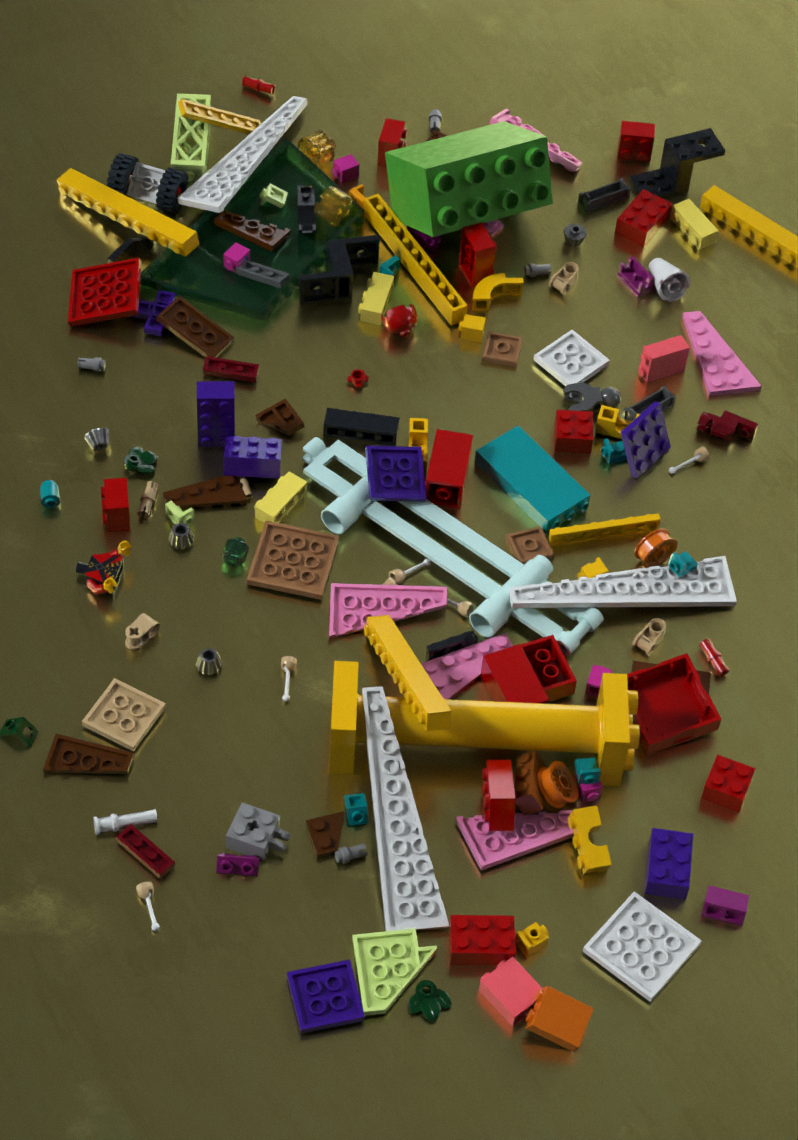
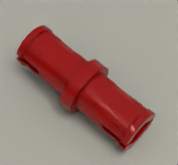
M247 76L242 79V86L252 88L256 92L261 91L273 95L276 86L263 82L262 79H253Z
M710 639L703 640L699 646L704 651L707 662L715 669L718 677L725 676L729 669L723 662L721 653L717 652Z

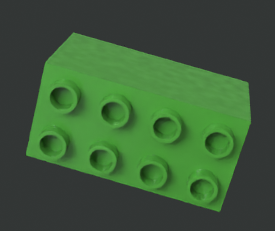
M505 121L385 152L392 211L403 224L431 237L553 204L547 136Z

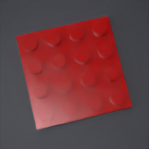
M140 258L72 270L68 312L69 326L137 315L142 263Z

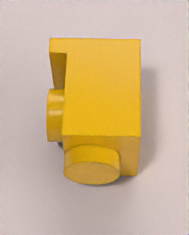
M598 557L594 563H588L581 567L580 573H577V579L579 580V577L585 576L593 578L598 574H605L609 571L600 557Z
M535 922L524 930L516 932V945L528 958L547 946L549 932L544 925L539 926Z

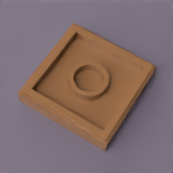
M488 331L482 361L517 368L523 337Z
M541 526L506 534L505 536L513 557L522 564L527 563L537 555H542L548 560L554 559V552Z

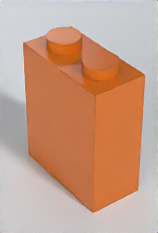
M550 986L539 989L534 997V1002H536L534 1008L529 1011L526 1017L528 1023L525 1029L570 1051L578 1049L594 1008Z

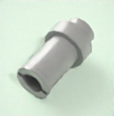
M434 109L429 114L430 132L432 134L435 129L440 132V122L442 121V114L439 110Z
M528 264V266L524 267V273L529 277L550 275L551 271L549 269H551V265Z
M95 357L94 359L78 358V369H93L96 372H100L106 368V361L102 360L101 357Z
M362 843L349 848L346 846L340 847L339 851H335V859L338 863L342 862L345 864L349 863L352 859L366 857L367 851H360L366 849V846Z

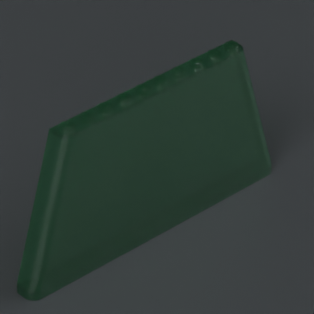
M284 139L262 160L224 207L223 211L245 216L246 220H259L260 224L269 226L274 224L281 230L285 228L291 229L290 236L273 251H269L214 225V219L220 213L206 211L189 227L197 232L199 245L186 257L175 253L169 248L164 250L141 272L140 285L157 291L162 290L176 293V296L259 320L268 319L299 288L300 275L313 274L318 267L320 268L326 260L328 240L352 237L354 232L363 226L365 222L364 210L291 141ZM270 183L288 192L282 208L268 201L263 206L259 204L261 200L259 195L262 189H266ZM297 185H314L316 234L298 233ZM234 243H238L250 249V261L289 273L290 280L281 288H277L237 275L224 267L223 254Z

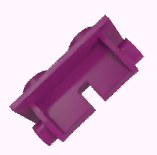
M406 227L421 247L437 251L438 243L441 241L440 235L431 237L412 227Z
M222 852V854L217 855L216 873L258 876L260 857H256V855L237 856V854Z

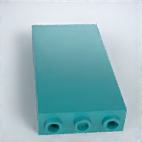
M519 425L476 450L475 463L546 533L550 529L557 528L564 521L571 520L574 515L580 511H585L589 507L590 494Z

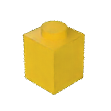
M465 314L464 320H460L458 331H461V339L482 342L486 318Z

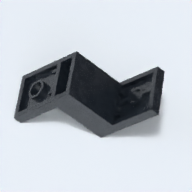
M711 128L665 139L660 169L629 176V182L637 195L643 189L661 198L687 193L694 163L724 156L725 149Z
M371 235L328 240L326 245L327 272L300 275V305L352 299V267L378 264L379 236Z

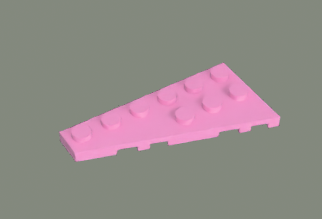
M331 583L329 639L364 630L367 617L390 615L393 622L447 608V587Z

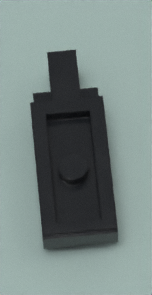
M468 631L426 646V660L429 661L478 643V637L474 631Z

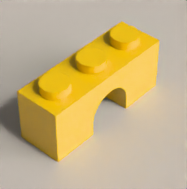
M601 405L595 433L622 439L621 431L633 421H626L620 418L619 409Z
M410 418L408 447L422 448L424 476H426L428 462V419Z
M597 805L573 809L568 817V825L573 830L574 836L572 840L574 848L578 850L577 862L579 868H582L583 874L608 870L612 863L607 845L596 846L590 842L588 837L589 832L598 831L602 826Z

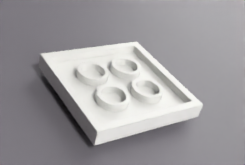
M570 330L534 355V361L565 386L585 382L608 366L610 362L607 357L573 330Z

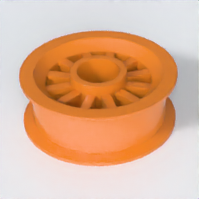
M658 529L640 541L634 555L637 559L643 561L644 568L659 566L671 557L678 543L675 539L669 537L667 529Z
M553 761L550 767L539 769L537 774L538 786L543 797L551 806L560 809L566 805V802L572 803L577 800L579 795L577 781L572 771L563 762Z

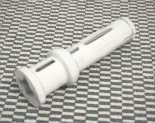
M156 809L120 816L113 813L108 817H93L96 835L107 831L117 832L119 828L128 827L130 824L136 826L158 822Z

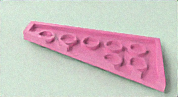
M508 109L493 116L489 124H495L505 121L543 135L528 124L523 125L521 123L522 119L518 116L509 115L511 111ZM548 142V153L552 162L564 165V168L571 172H576L580 169L581 161L568 152H561L560 146L556 143L551 144Z
M701 311L684 312L682 318L708 396L761 391L762 386Z
M506 633L426 661L421 663L443 699H454L481 676L483 655L513 645Z
M563 810L559 813H547L545 811L529 815L515 813L514 831H489L488 823H484L482 815H474V818L456 816L455 819L481 871L574 836L573 830L568 825V817L573 810Z

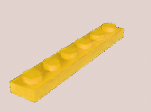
M181 99L178 102L181 116L248 135L261 125L260 120L185 99Z
M659 513L563 528L557 527L550 529L548 542L552 547L652 532L659 529L661 518Z

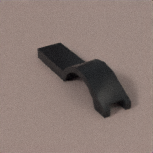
M297 185L298 233L316 234L314 185Z
M146 236L141 238L129 237L107 258V261L112 263L128 260L134 253L151 249L156 241L150 240Z

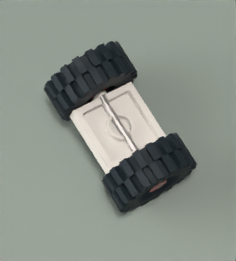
M119 153V155H116L108 172V187L127 197L131 196L154 203L160 210L173 214L178 213V210L181 209V204L178 203L177 198L188 189V173L170 167L162 170L139 163L137 157Z

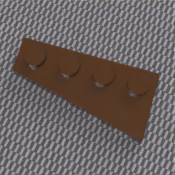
M227 211L221 212L214 219V225L269 251L277 248L291 234V229L285 228L281 230L274 224L269 226L260 224L259 220H246L245 216Z
M224 475L163 492L166 503L172 501L182 510L194 509L197 506L212 508V505H223V507L236 503L247 505L246 497L236 476Z
M56 733L43 772L128 774L134 753Z

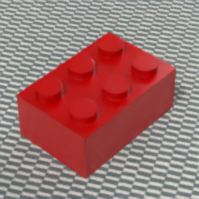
M643 189L617 218L615 233L645 247L670 218L673 203Z
M482 222L462 228L459 266L472 288H475L484 278L494 274L493 267L496 262V242L492 241L488 229H485Z
M554 635L520 644L548 696L549 702L575 694L577 680Z
M486 760V768H482V779L484 781V784H482L484 823H488L489 831H514L515 791L511 760Z
M450 916V965L497 966L503 960L507 961L511 957L515 958L514 916Z

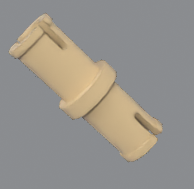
M153 481L147 482L145 492L140 498L141 504L137 512L139 517H142L143 511H145L143 518L149 517L151 507L156 501L155 495L159 487L158 483L154 482L153 488H151Z

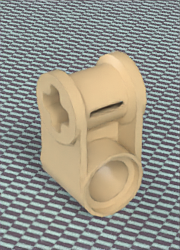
M574 262L566 263L551 277L549 287H554L561 294L565 295L577 283L578 265Z
M145 613L139 615L125 630L127 637L125 640L126 647L130 650L140 649L150 638L157 634L160 629V623Z
M660 618L652 619L636 635L632 645L634 647L638 646L646 652V655L650 656L664 639L666 623Z

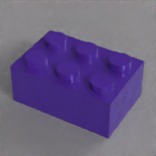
M226 436L223 475L280 478L282 439Z
M652 828L648 848L645 894L686 900L690 887L693 833Z

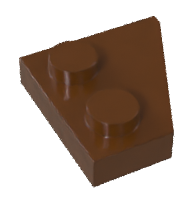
M286 398L255 415L258 422L288 436L305 427L304 422Z
M344 811L306 820V827L317 859L335 855V851H338L345 818Z

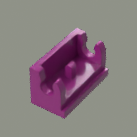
M633 256L629 258L627 266L623 262L621 263L617 277L637 298L652 291L654 278Z
M708 885L701 916L742 926L747 912L749 895Z

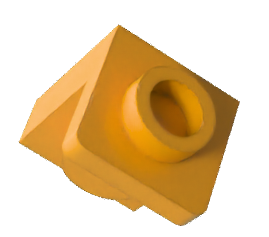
M362 184L349 191L348 201L360 214H363V201L366 198Z

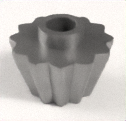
M578 223L566 225V228L563 230L566 243L572 247L581 245L587 235L586 229Z
M94 428L85 435V440L92 450L99 451L109 446V429Z
M178 523L172 527L168 541L176 549H185L194 543V535L188 525Z
M207 648L200 652L195 666L198 667V671L202 672L203 675H212L222 669L223 661L216 650Z

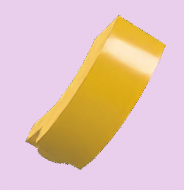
M497 273L484 278L474 289L472 311H489L491 300L500 295H522L523 278H506L505 273Z

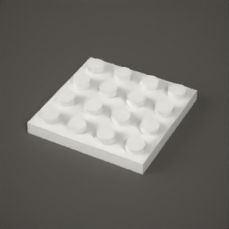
M634 891L583 947V952L651 1002L701 945L702 940Z

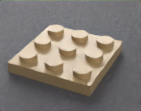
M114 678L82 720V726L134 752L166 708V703Z

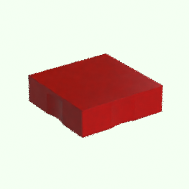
M688 653L663 661L654 667L640 669L627 674L628 690L638 691L637 714L633 715V724L639 725V742L646 756L719 729L721 717L710 696L704 690L699 674Z

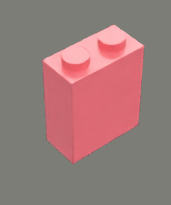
M679 335L643 346L638 371L647 383L685 371L690 347L683 336Z
M514 957L507 961H501L491 973H485L480 979L479 991L512 1027L527 1017L529 1011L534 1008L536 1003L534 1002L536 992L542 989Z

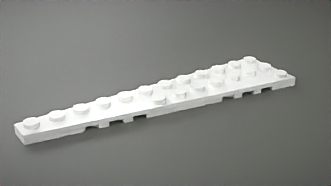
M292 96L177 198L178 203L215 213L222 212L224 207L307 106V98Z
M725 556L703 559V561L697 562L698 566L696 569L680 578L669 566H652L649 568L598 574L593 578L579 577V580L573 581L565 579L559 583L545 582L511 587L509 590L512 608L735 606L737 600Z
M383 686L362 688L385 930L395 931L416 928V931L449 928V922L443 901L441 900L439 886L433 871L432 861L429 857L428 847L405 771L399 743L396 739Z

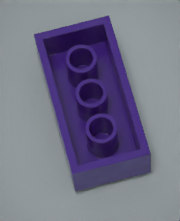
M234 381L197 382L198 447H225L226 436H235Z

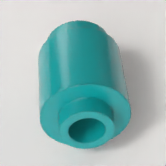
M46 480L41 484L40 497L42 506L54 508L60 504L59 487L52 480Z

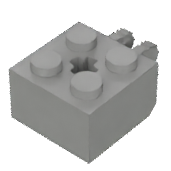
M242 802L226 834V848L244 855H256V857H260V860H265L270 848L282 852L286 848L285 843L274 838L288 841L291 835L287 831L279 829L280 815Z

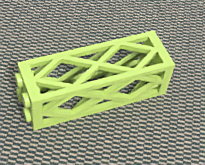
M177 93L171 168L192 175L188 176L187 182L189 183L187 188H189L207 172L211 124L182 117L178 102L181 99L211 107V95ZM183 124L185 128L181 131V126ZM196 129L203 137L202 139H200L199 136L196 134ZM190 135L197 142L193 148L186 142ZM181 144H182V145L185 147V149L188 151L187 154H185V152H184V151L182 150V148L180 147ZM202 152V156H201V160H200L199 157H198V155Z

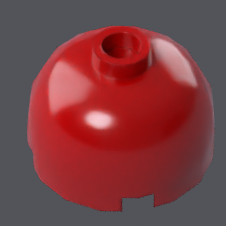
M409 304L410 307L406 308L405 305H400L388 310L386 317L382 315L381 320L386 330L393 335H401V337L410 335L418 320L414 305Z

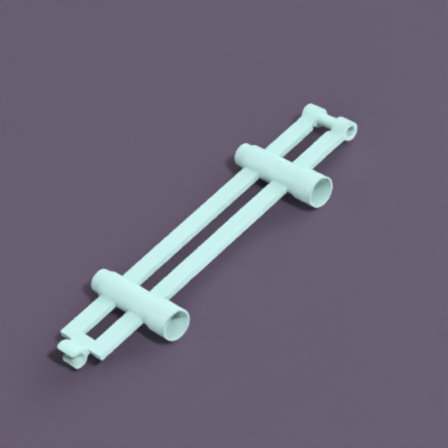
M314 437L303 447V451L306 454L302 457V460L309 464L303 470V473L338 496L321 512V519L325 526L331 532L340 535L353 525L361 514H364L487 598L469 615L472 627L480 635L492 637L508 621V618L513 616L542 637L554 635L563 655L569 656L580 645L579 640L587 632H593L603 622V615L593 607L556 608L572 620L579 622L571 632H565L561 626L534 608H512L509 596L511 587L549 582L547 579L553 572V566L546 557L537 555L527 563L522 564L426 499L425 502L398 501L509 576L510 579L503 586H500L377 501L370 500L366 458L340 440H337L327 448L318 437ZM335 458L363 478L353 486L325 466Z

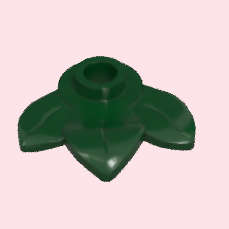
M134 447L129 450L128 455L124 458V467L131 472L155 473L152 464L158 460V456L151 451L144 452L142 447Z
M422 980L418 983L415 989L416 993L409 999L408 1003L411 1014L421 1011L424 1017L432 1023L437 1020L441 1008L450 1009L452 1007L451 999L446 991L437 989L436 985L430 980ZM424 987L430 989L429 994L423 992Z

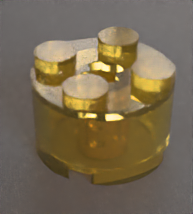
M322 130L307 135L298 141V153L302 154L303 158L301 160L307 168L317 169L334 161L336 144Z
M330 186L320 196L322 198L320 204L317 202L314 207V213L335 228L343 217L346 218L350 214L351 209L349 207L353 199L337 187Z

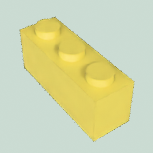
M690 199L672 205L671 220L676 223L699 250L716 243L719 230Z
M373 272L372 278H368V290H364L363 303H360L358 313L361 314L360 321L381 325V317L385 314L393 290L394 276Z
M288 471L285 476L279 478L273 488L267 491L262 500L256 502L254 506L255 518L264 524L265 521L279 523L307 494V481Z

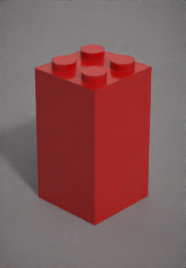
M436 430L425 485L426 499L436 506L461 510L471 460L473 435L448 430Z
M520 644L483 655L480 678L492 701L549 704V698Z

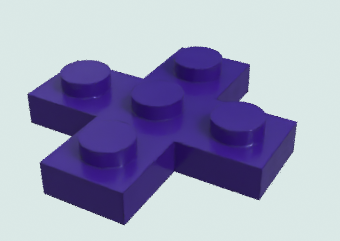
M158 290L154 302L139 300L138 314L132 315V317L147 320L144 333L162 336L165 327L156 318L176 299V293Z

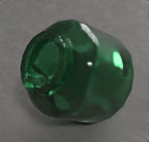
M240 537L228 539L222 550L224 562L233 567L242 565L247 558L249 546Z

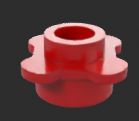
M360 369L353 370L351 376L347 377V381L353 383L357 388L362 387V384L369 380L365 372Z

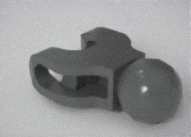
M583 382L569 384L563 391L568 401L579 402L572 405L569 410L591 411L593 416L600 411L601 405L617 408L622 398L619 390L614 387H606L601 391L600 387H591Z

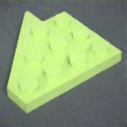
M416 928L352 935L364 1016L385 1014L436 954L437 945L418 946Z

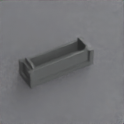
M620 178L616 182L588 192L579 193L578 204L587 214L629 199L631 188L626 185L623 178Z
M664 385L657 392L629 408H624L622 419L626 421L635 420L637 413L641 414L654 402L661 403L662 411L664 412L674 406L676 396L672 395Z

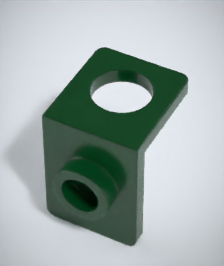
M25 717L7 719L0 730V737L16 735L27 746L32 745L38 734V729ZM25 727H28L31 731V736L28 739L23 734Z

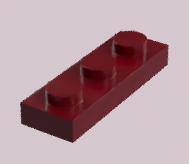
M206 356L203 374L256 383L260 364Z
M132 824L116 836V841L159 879L175 866L174 860Z

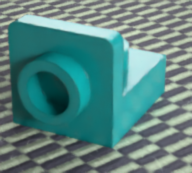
M395 255L380 265V273L396 275L400 269V258Z
M604 439L601 454L607 459L609 464L627 459L623 441L610 444L608 439Z
M685 551L679 555L676 552L672 553L667 565L680 578L696 569L698 563Z
M595 757L575 759L574 764L579 784L590 785L599 782L601 771L600 768H597Z
M365 794L344 795L348 825L367 824L368 806Z

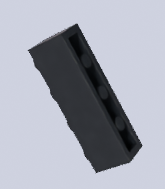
M327 408L323 436L396 446L400 417Z

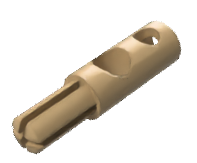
M238 476L239 484L246 499L252 498L253 494L247 479L244 476Z

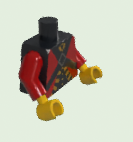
M122 541L118 548L111 552L93 554L88 564L77 563L76 573L84 575L85 586L95 595L104 593L113 597L124 570V557L122 556H129L131 552L129 548L132 546L127 541Z

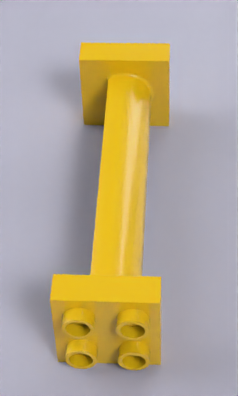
M334 661L330 774L353 775L355 744L367 743L362 695L357 693L359 662ZM603 673L596 706L444 699L451 710L450 729L427 732L422 724H419L416 714H413L412 708L406 703L405 697H386L396 739L401 745L595 753L597 768H600L601 771L600 781L602 786H620L623 771H633L634 749L639 747L640 736L639 725L633 724V715L637 714L638 691L628 690L627 674Z

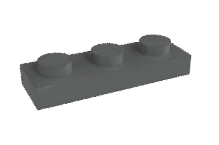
M245 260L236 268L237 275L277 288H281L290 280L289 273Z

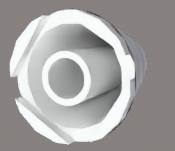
M655 258L649 263L648 269L654 278L653 282L661 299L673 302L686 294L685 290L687 287H690V278L687 273L662 258Z

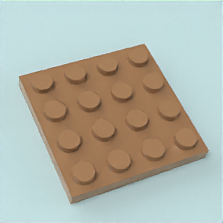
M265 521L246 584L322 600L339 543V535Z

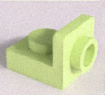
M270 183L266 189H262L259 195L261 198L259 204L263 206L268 201L282 208L288 192Z
M172 501L165 504V516L173 525L185 523V525L189 526L194 521V510L192 508L183 512Z

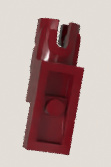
M725 410L721 417L703 412L697 426L699 431L704 433L710 431V435L731 442L735 434L753 440L758 423Z

